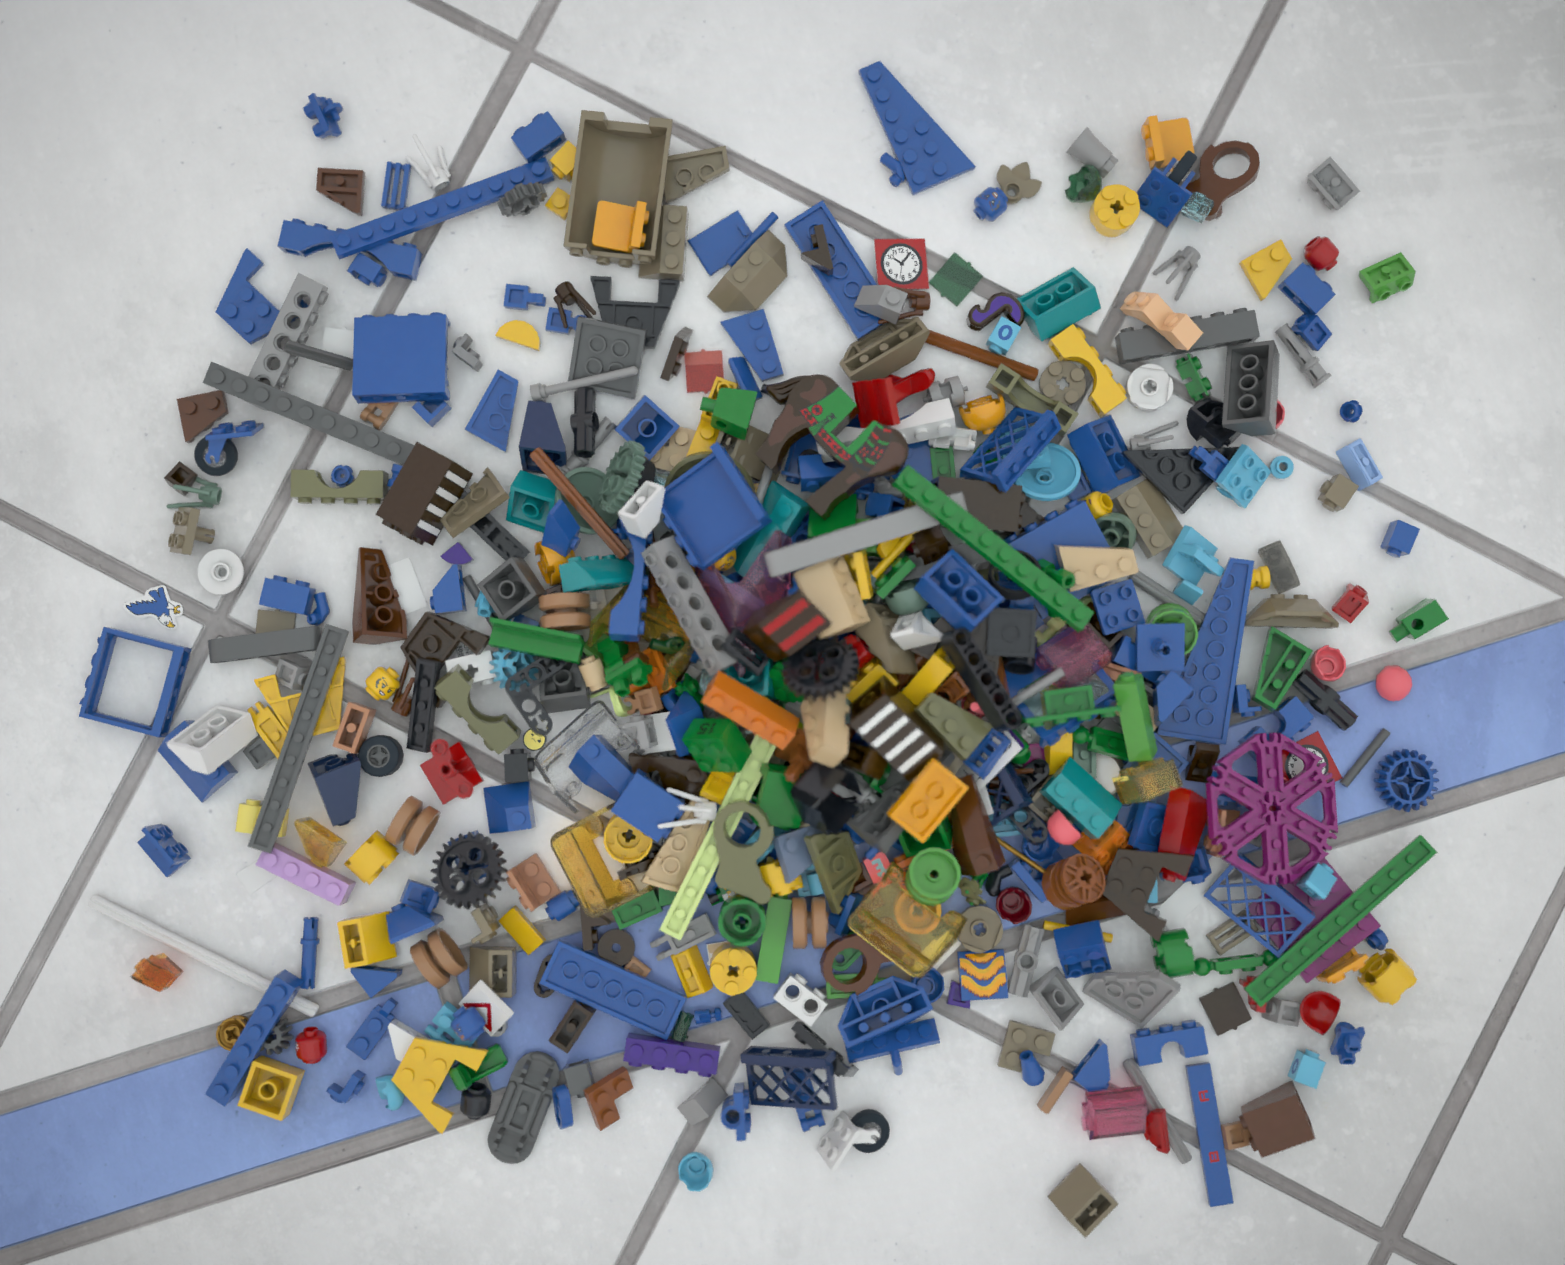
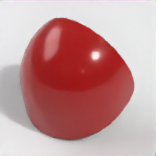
M1315 991L1308 994L1300 1005V1015L1303 1022L1316 1033L1322 1036L1325 1035L1339 1012L1341 1000L1323 991Z

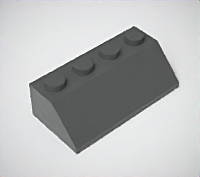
M1274 340L1227 346L1222 426L1224 428L1252 437L1274 435L1276 433L1280 354Z

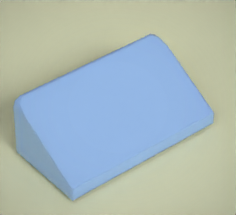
M1361 438L1336 451L1351 481L1359 486L1358 491L1383 478Z

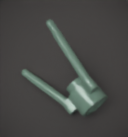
M199 477L195 481L205 485L201 486L200 489L175 484L173 485L174 489L196 493L203 502L167 504V508H213L214 505H219L222 488L217 487V483L208 482Z

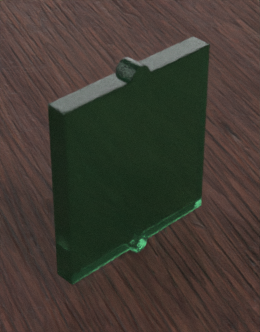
M954 252L929 281V284L941 293V297H946L958 307L983 278V275L971 266V262H966Z

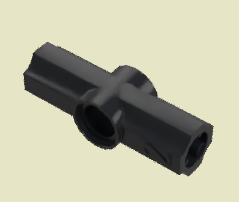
M580 387L574 392V414L570 416V425L574 433V455L576 457L591 458L595 454V431L599 430V418L595 411L596 392L593 388Z
M1304 669L1297 675L1292 685L1310 700L1309 704L1317 712L1326 715L1342 731L1347 730L1356 722L1358 716L1340 700L1341 697L1335 690L1328 685H1323L1307 669Z

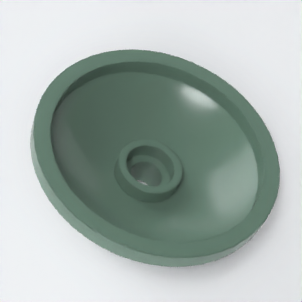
M590 467L575 468L565 474L566 478L611 528L618 520L619 515L617 512L612 514L601 510V507H599L600 502H598L600 498L598 493L601 491L600 485L604 481L602 477L606 474ZM556 488L555 502L557 503L559 499L564 501L580 526L579 532L588 535L597 534L559 489Z

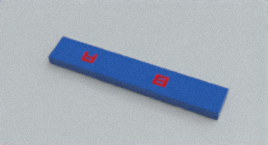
M1203 1062L1185 1065L1209 1206L1233 1204L1210 1063Z

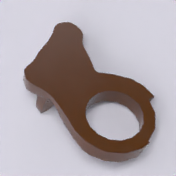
M1237 140L1223 142L1215 147L1211 144L1204 151L1200 160V178L1188 183L1186 189L1193 194L1181 208V211L1191 217H1202L1207 221L1218 219L1222 215L1223 202L1248 187L1257 178L1260 160L1259 153L1254 146L1248 142L1245 143ZM1239 154L1247 158L1250 165L1243 175L1227 179L1216 174L1214 171L1215 163L1225 155Z
M881 916L876 922L874 920L868 921L867 926L869 930L843 936L829 943L823 951L820 960L821 974L825 981L834 989L842 992L854 991L856 995H859L872 985L883 962L898 960L913 962L921 956V947L908 937L892 917ZM844 949H858L863 957L861 971L851 980H836L832 973L834 958Z

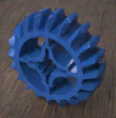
M1402 749L1401 752L1394 750L1393 756L1390 754L1385 755L1387 762H1378L1382 769H1375V773L1380 774L1379 778H1374L1373 781L1380 783V786L1376 787L1375 790L1376 792H1383L1379 798L1381 800L1387 799V806L1391 807L1394 805V809L1398 811L1402 808L1405 812H1410L1411 808L1417 811L1420 809V805H1428L1426 799H1434L1431 791H1437L1438 788L1434 787L1433 783H1437L1440 780L1433 778V775L1438 771L1437 769H1430L1433 762L1426 761L1427 756L1425 754L1418 756V751L1416 750L1411 752L1408 749ZM1401 763V766H1398L1397 774L1391 776L1395 767ZM1411 763L1419 769L1421 777L1414 773V767H1411ZM1404 778L1415 779L1414 781H1409L1408 783L1398 781L1404 780ZM1391 784L1397 785L1401 798L1395 794ZM1421 784L1419 791L1412 797L1416 786Z

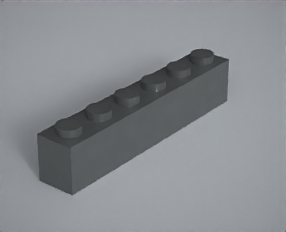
M1239 308L1233 310L1232 314L1225 315L1224 312H1216L1211 314L1210 317L1203 319L1201 315L1190 317L1203 334L1189 350L1176 349L1164 336L1149 325H1144L1143 329L1134 330V327L1124 328L1115 337L1119 365L1253 342L1260 337L1255 310L1247 311V308Z

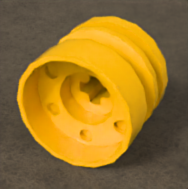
M613 815L605 828L603 843L606 852L614 860L630 864L640 861L648 854L652 847V838L617 815ZM631 829L633 830L632 834L636 836H631L630 839H627L626 834L623 832Z

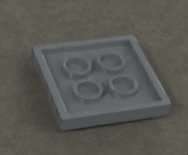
M579 316L568 381L636 366L638 373L634 376L586 387L593 388L594 391L635 399L647 330Z

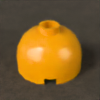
M997 394L998 398L992 399L991 395L967 402V408L964 409L961 405L958 410L966 427L982 431V434L992 433L995 427L1001 424L1005 418L1006 406L1003 395Z
M542 541L536 542L534 545L535 556L540 554V562L537 563L547 584L550 583V586L562 583L559 565L568 563V558L576 557L574 551L571 550L564 557L556 551L542 546Z

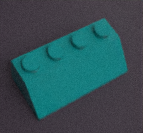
M774 480L769 485L762 504L772 522L738 546L736 560L733 565L738 574L754 585L764 584L763 570L766 567V561L763 554L783 547L797 531L810 508L803 499Z

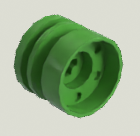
M1165 603L1154 608L1148 615L1146 623H1184L1185 655L1193 649L1197 642L1198 630L1193 617L1186 608L1175 603Z

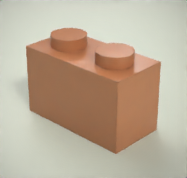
M348 702L332 746L358 754L361 745L366 741L377 710L356 702Z

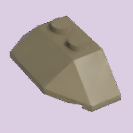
M767 230L723 276L707 297L723 312L757 310L787 277L785 245L770 230Z
M919 317L900 319L897 321V324L885 323L860 340L853 342L847 349L843 359L839 362V365L848 378L853 381L885 378L917 358L930 332Z
M1270 594V598L1263 599L1246 615L1244 627L1273 626L1332 629L1339 628V623L1316 599H1308V595H1294L1293 599L1285 598V594Z

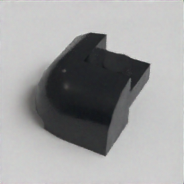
M1209 397L1198 402L1188 411L1186 418L1187 428L1196 441L1205 438L1211 445L1219 449L1224 445L1228 447L1241 435L1239 432L1222 426V402L1212 400Z

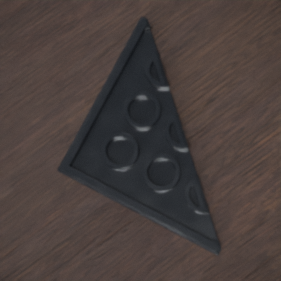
M1239 447L1204 449L1208 453L1211 450H1217L1230 461ZM1192 448L1127 450L1121 453L1181 514H1185L1214 482L1199 469L1202 462L1189 454Z

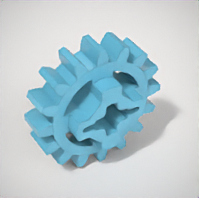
M498 648L499 651L492 653L496 659L489 661V664L494 666V669L489 672L496 674L493 681H500L499 688H505L507 679L534 662L533 657L535 655ZM511 652L508 655V659H503L507 653ZM532 668L529 670L528 675L532 680H537L534 674L539 673L537 668ZM524 677L523 680L517 684L514 681L511 682L512 686L510 690H516L517 692H520L519 688L522 684L526 682L527 687L530 686V684L526 681Z

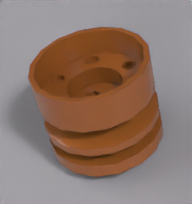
M1075 854L1049 865L1044 871L1042 878L1043 892L1047 900L1054 907L1062 910H1071L1099 899L1104 892L1106 883L1105 874L1100 863L1087 854Z

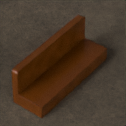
M1102 894L1094 902L1071 910H1065L1066 925H1075L1126 914Z

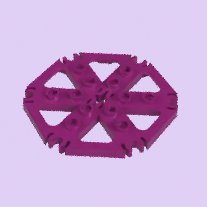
M1258 733L1215 762L1220 766L1212 767L1218 773L1217 779L1215 777H1208L1207 780L1210 783H1206L1209 839H1213L1211 841L1212 845L1222 844V849L1217 852L1218 855H1226L1221 858L1222 860L1263 884L1276 885V877L1278 876L1279 884H1287L1293 882L1325 858L1329 853H1326L1324 850H1332V847L1327 844V838L1336 839L1337 836L1334 833H1338L1335 779H1330L1333 775L1332 773L1322 774V768L1327 764L1326 762L1318 763L1322 760L1321 757L1283 734L1269 733L1268 741L1266 733ZM1283 749L1298 757L1304 763L1303 770L1286 783H1284ZM1250 750L1256 754L1258 785L1232 769L1233 762ZM1317 791H1320L1322 794L1323 820L1321 822L1296 808ZM1220 794L1228 796L1249 809L1225 827H1222L1218 821L1217 798ZM1269 806H1276V811H1269ZM1287 832L1304 841L1309 846L1308 855L1293 866H1289ZM1261 833L1263 864L1260 868H1256L1239 858L1237 851Z

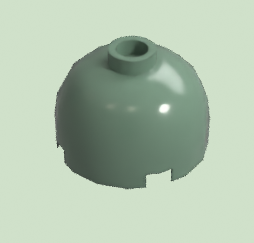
M1110 512L1096 519L1110 547L1133 548L1137 532L1130 518L1118 512Z
M917 578L898 583L893 591L884 598L888 608L894 614L899 616L914 614L925 609L929 604L914 590L918 583Z

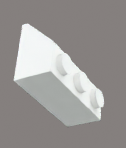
M216 705L169 740L167 746L192 771L209 775L216 771L225 761L231 759L235 753L247 746L258 734L250 713Z

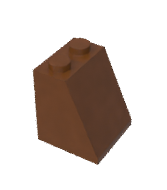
M1289 1081L1241 1106L1242 1115L1239 1116L1240 1122L1244 1130L1249 1129L1252 1136L1249 1138L1254 1152L1259 1151L1261 1158L1316 1139L1312 1123L1293 1081Z

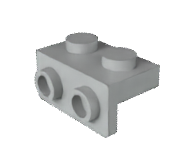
M1331 157L1307 175L1310 179L1307 182L1315 193L1319 190L1325 196L1322 201L1330 210L1333 208L1339 210L1360 192Z

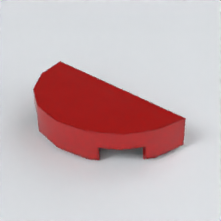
M1157 1108L1151 1111L1144 1120L1143 1133L1146 1140H1150L1157 1147L1156 1150L1168 1154L1170 1145L1165 1108Z

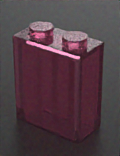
M1086 624L1080 632L1070 627L1037 648L1036 663L1042 671L1046 670L1048 674L1062 667L1066 675L1055 681L1053 685L1061 689L1071 688L1109 665L1112 653Z
M1142 1085L1085 1092V1102L1081 1103L1083 1113L1081 1124L1083 1131H1087L1089 1140L1145 1133L1147 1103Z

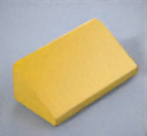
M516 905L498 920L528 956L546 941L543 935Z
M697 945L676 955H670L687 998L706 993L713 988V983Z

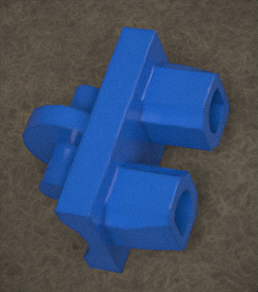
M315 93L308 96L310 102L303 107V110L309 119L314 120L318 118L319 122L312 126L315 136L323 139L329 135L335 137L341 135L342 132L337 122L341 120L339 114L343 111L342 105L340 103H333L331 98L326 99V97H317Z
M850 893L849 896L845 895L840 906L844 907L842 914H830L828 924L835 928V934L842 936V933L848 934L850 929L857 931L859 925H867L868 919L863 916L866 909L860 907L863 895L859 893Z
M1340 1022L1334 1029L1336 1036L1330 1047L1331 1055H1338L1340 1064L1352 1065L1356 1060L1355 1053L1360 1052L1362 1048L1361 1041L1365 1035L1364 1027L1355 1029L1348 1022Z

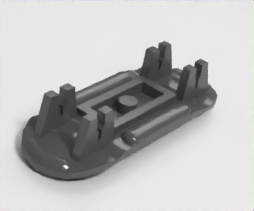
M540 1051L530 1052L519 1059L514 1067L487 1139L491 1153L501 1162L508 1164L522 1162L533 1150L553 1098L552 1088L558 1085L560 1078L557 1062L547 1053Z

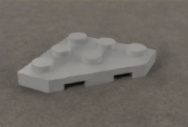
M1162 972L1095 973L1084 985L1082 992L1142 1029L1179 992L1181 984Z

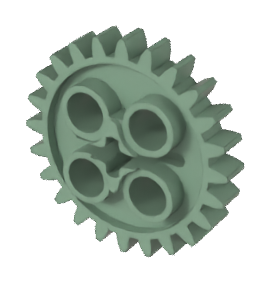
M629 440L628 443H624L623 447L620 446L619 452H615L614 457L610 460V465L606 468L607 473L602 477L604 481L600 485L601 491L598 493L600 496L598 502H600L599 507H601V510L612 514L618 513L620 508L622 509L625 505V502L627 503L629 498L634 495V489L638 487L637 482L642 477L640 473L644 469L643 463L646 461L644 458L646 454L644 451L645 447L642 444Z

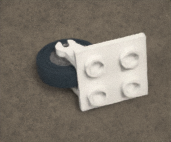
M873 1109L862 1110L853 1117H849L846 1112L842 1111L833 1120L827 1135L820 1140L817 1151L830 1170L835 1172L852 1145L863 1153H872L881 1149L889 1138L890 1127L888 1121L880 1112Z

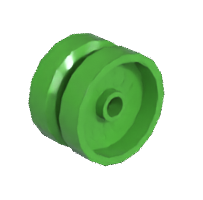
M927 848L920 851L912 859L905 874V886L909 895L916 902L925 906H937L945 903L958 887L961 879L960 866L951 853L941 848Z

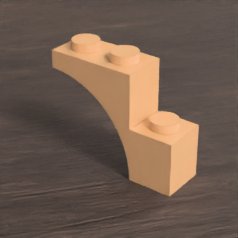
M1133 292L1125 298V303L1120 307V310L1125 315L1132 316L1146 323L1164 336L1176 349L1189 350L1203 334L1187 314L1174 313L1157 293Z

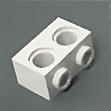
M790 972L774 993L773 998L811 1027L828 1005L825 999L826 995L816 987L813 990L807 986L808 981L800 974L793 975ZM790 985H795L799 988V993L795 996H790L787 994L786 988ZM807 1000H815L818 1003L817 1007L814 1010L806 1009L804 1004Z

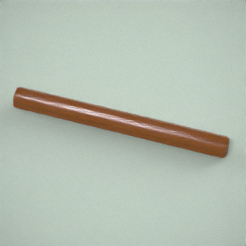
M929 330L930 334L925 343L998 368L1002 363L1021 375V377L1031 381H1035L1037 378L1038 368Z
M540 447L536 448L530 454L532 460L619 559L627 556L630 551L547 454Z

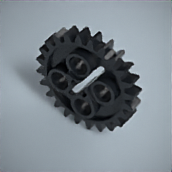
M818 635L814 641H809L791 656L787 657L786 661L782 662L784 669L781 670L785 685L788 686L790 692L794 691L796 697L803 695V699L806 701L812 696L813 702H816L818 697H822V700L826 701L828 695L835 699L836 692L844 694V687L852 688L850 681H857L856 674H860L858 667L860 662L857 651L853 650L851 643H846V639L839 641L836 635L831 640L829 637L820 639Z
M468 832L466 838L460 833L458 841L451 837V845L448 846L443 843L445 851L436 852L440 859L432 861L437 865V868L432 869L430 872L437 876L431 879V882L438 884L434 890L441 892L439 897L443 900L447 899V904H454L458 909L463 905L465 909L470 910L472 903L474 907L479 908V901L487 905V897L496 898L493 891L495 889L502 890L498 883L506 881L501 876V873L507 872V869L501 867V865L505 864L507 860L499 858L504 852L501 849H497L499 845L496 842L491 843L492 839L488 836L483 839V835L480 833L474 836L473 833ZM481 851V858L474 861L475 854ZM459 858V864L452 868L453 861ZM486 873L485 881L479 884V877ZM463 880V887L460 890H457V884L459 883V881Z

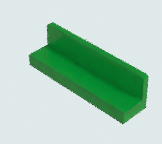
M490 617L489 623L493 626L488 643L490 647L580 664L585 641L580 635Z

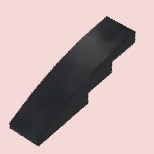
M464 490L459 499H464L468 493ZM490 513L470 526L505 561L510 557L525 558L530 553Z

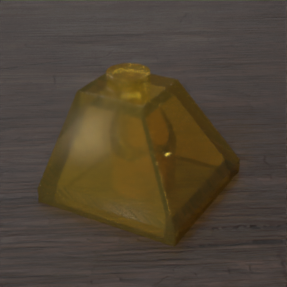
M311 817L296 819L294 822L304 850L311 857L310 861L321 868L323 866H331L347 842Z

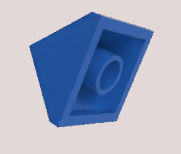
M687 691L681 694L665 720L679 757L690 754L682 738L694 718H704L700 706Z

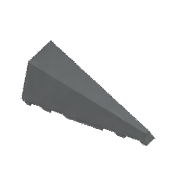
M946 749L938 762L948 769L955 757L951 751ZM916 777L912 778L909 782L904 778L881 794L882 798L871 805L867 803L862 806L863 811L851 817L846 824L871 847L886 855L904 830L887 812Z

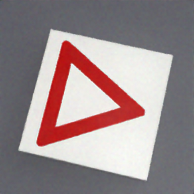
M482 980L458 1003L466 1009L475 1007L486 1022L483 1028L491 1037L514 1014Z

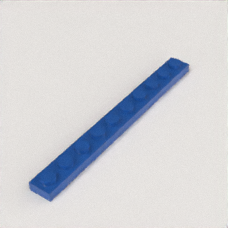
M546 157L333 234L330 236V239L340 260L500 201L499 199L505 197L504 194L513 189L517 184L527 185L530 182L532 184L536 182L546 184L554 181V176Z

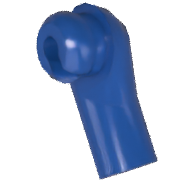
M884 153L880 158V162L891 170L893 175L889 177V181L894 187H898L905 180L901 163L888 153Z
M325 592L314 594L317 607L313 613L307 616V622L310 625L318 626L322 624L329 615L330 609Z

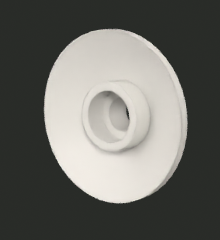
M215 549L202 557L198 564L197 575L200 584L208 592L224 595L233 592L239 587L243 580L244 567L241 559L234 552L226 549ZM223 568L227 571L224 577L220 575V571Z

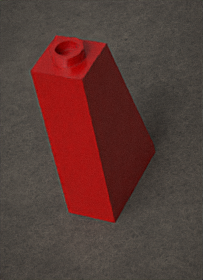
M1171 785L1158 852L1195 855L1208 818L1207 799L1192 790ZM1161 868V878L1175 883L1176 879L1185 882V876L1167 868Z

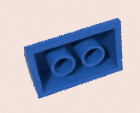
M1111 415L1089 422L1067 434L1070 446L1075 451L1080 461V466L1085 471L1093 491L1107 493L1141 476L1139 471L1121 454L1122 451H1127L1128 448Z
M953 549L929 569L914 587V590L955 629L965 628L970 633L1004 599Z
M184 720L165 737L157 751L203 803L235 776L238 771L228 760L209 775L192 771L167 746L169 740L195 722L194 720Z

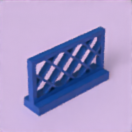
M1014 407L1002 423L998 425L961 467V473L996 484L1000 491L1007 492L1060 431L1061 426L1055 412L1046 410L1042 414ZM1017 416L1024 417V419L1013 422ZM1036 422L1032 427H1029V424ZM1022 426L1026 427V429L1014 433V429ZM1010 431L1009 435L999 438L1001 434ZM1022 438L1018 443L1015 442L1016 439ZM1012 442V445L1000 449V445ZM996 447L995 451L985 454L988 449ZM1008 454L1004 459H1002V455ZM998 458V461L986 465V461ZM982 463L981 467L972 469L974 465ZM994 470L991 473V475L987 473L988 471Z
M1241 852L1238 854L1239 858L1251 864L1252 866L1259 868L1244 854H1242ZM1230 864L1203 896L1279 958L1303 929L1313 921L1315 913L1278 882H1276V885L1263 884L1238 868L1236 869L1242 873L1243 883L1229 884L1228 874L1233 868H1236ZM1226 877V884H1220ZM1246 877H1247L1251 882L1246 883ZM1244 886L1245 899L1231 900L1230 887ZM1247 886H1258L1261 889L1262 898L1248 899ZM1227 887L1228 900L1218 901L1211 895L1216 888ZM1264 892L1271 898H1265ZM1276 901L1280 905L1281 914L1267 915L1265 902ZM1262 902L1264 915H1250L1248 903ZM1231 903H1245L1247 916H1236L1232 912ZM1223 904H1228L1229 909L1225 907ZM1283 908L1289 913L1284 914ZM1281 917L1283 930L1268 931L1267 918ZM1284 917H1295L1301 924L1296 930H1285ZM1264 918L1265 931L1255 932L1251 928L1250 919ZM1241 919H1247L1248 925ZM1283 934L1284 944L1277 950L1270 944L1269 935ZM1286 934H1292L1288 939H1286ZM1260 935H1266V940Z

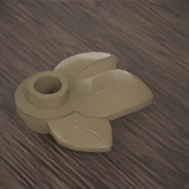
M1027 162L1015 166L1012 170L1006 165H1001L997 172V181L1001 186V190L1008 198V204H1015L1021 198L1033 197L1042 185L1041 181L1030 179V169ZM1013 190L1015 196H1009L1007 191Z

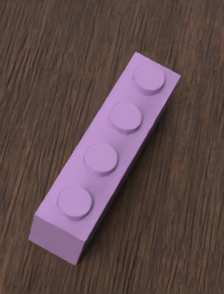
M275 843L271 854L262 851L256 863L257 866L338 906L347 902L356 884L355 881L278 843Z

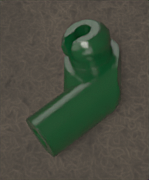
M674 636L664 641L652 638L649 644L650 649L669 655L681 651L685 647V641L680 636Z

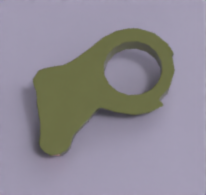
M737 800L730 802L715 818L714 838L719 856V868L715 882L720 888L747 896L758 904H765L770 901L772 888L763 879L756 860L771 845L774 826L769 823L767 814L758 805L749 801ZM738 811L753 815L760 825L759 839L750 844H739L733 841L726 830L728 816Z

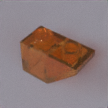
M161 953L156 956L151 955L148 959L143 958L135 965L134 969L136 971L132 974L131 978L161 992L168 989L184 971L166 954Z

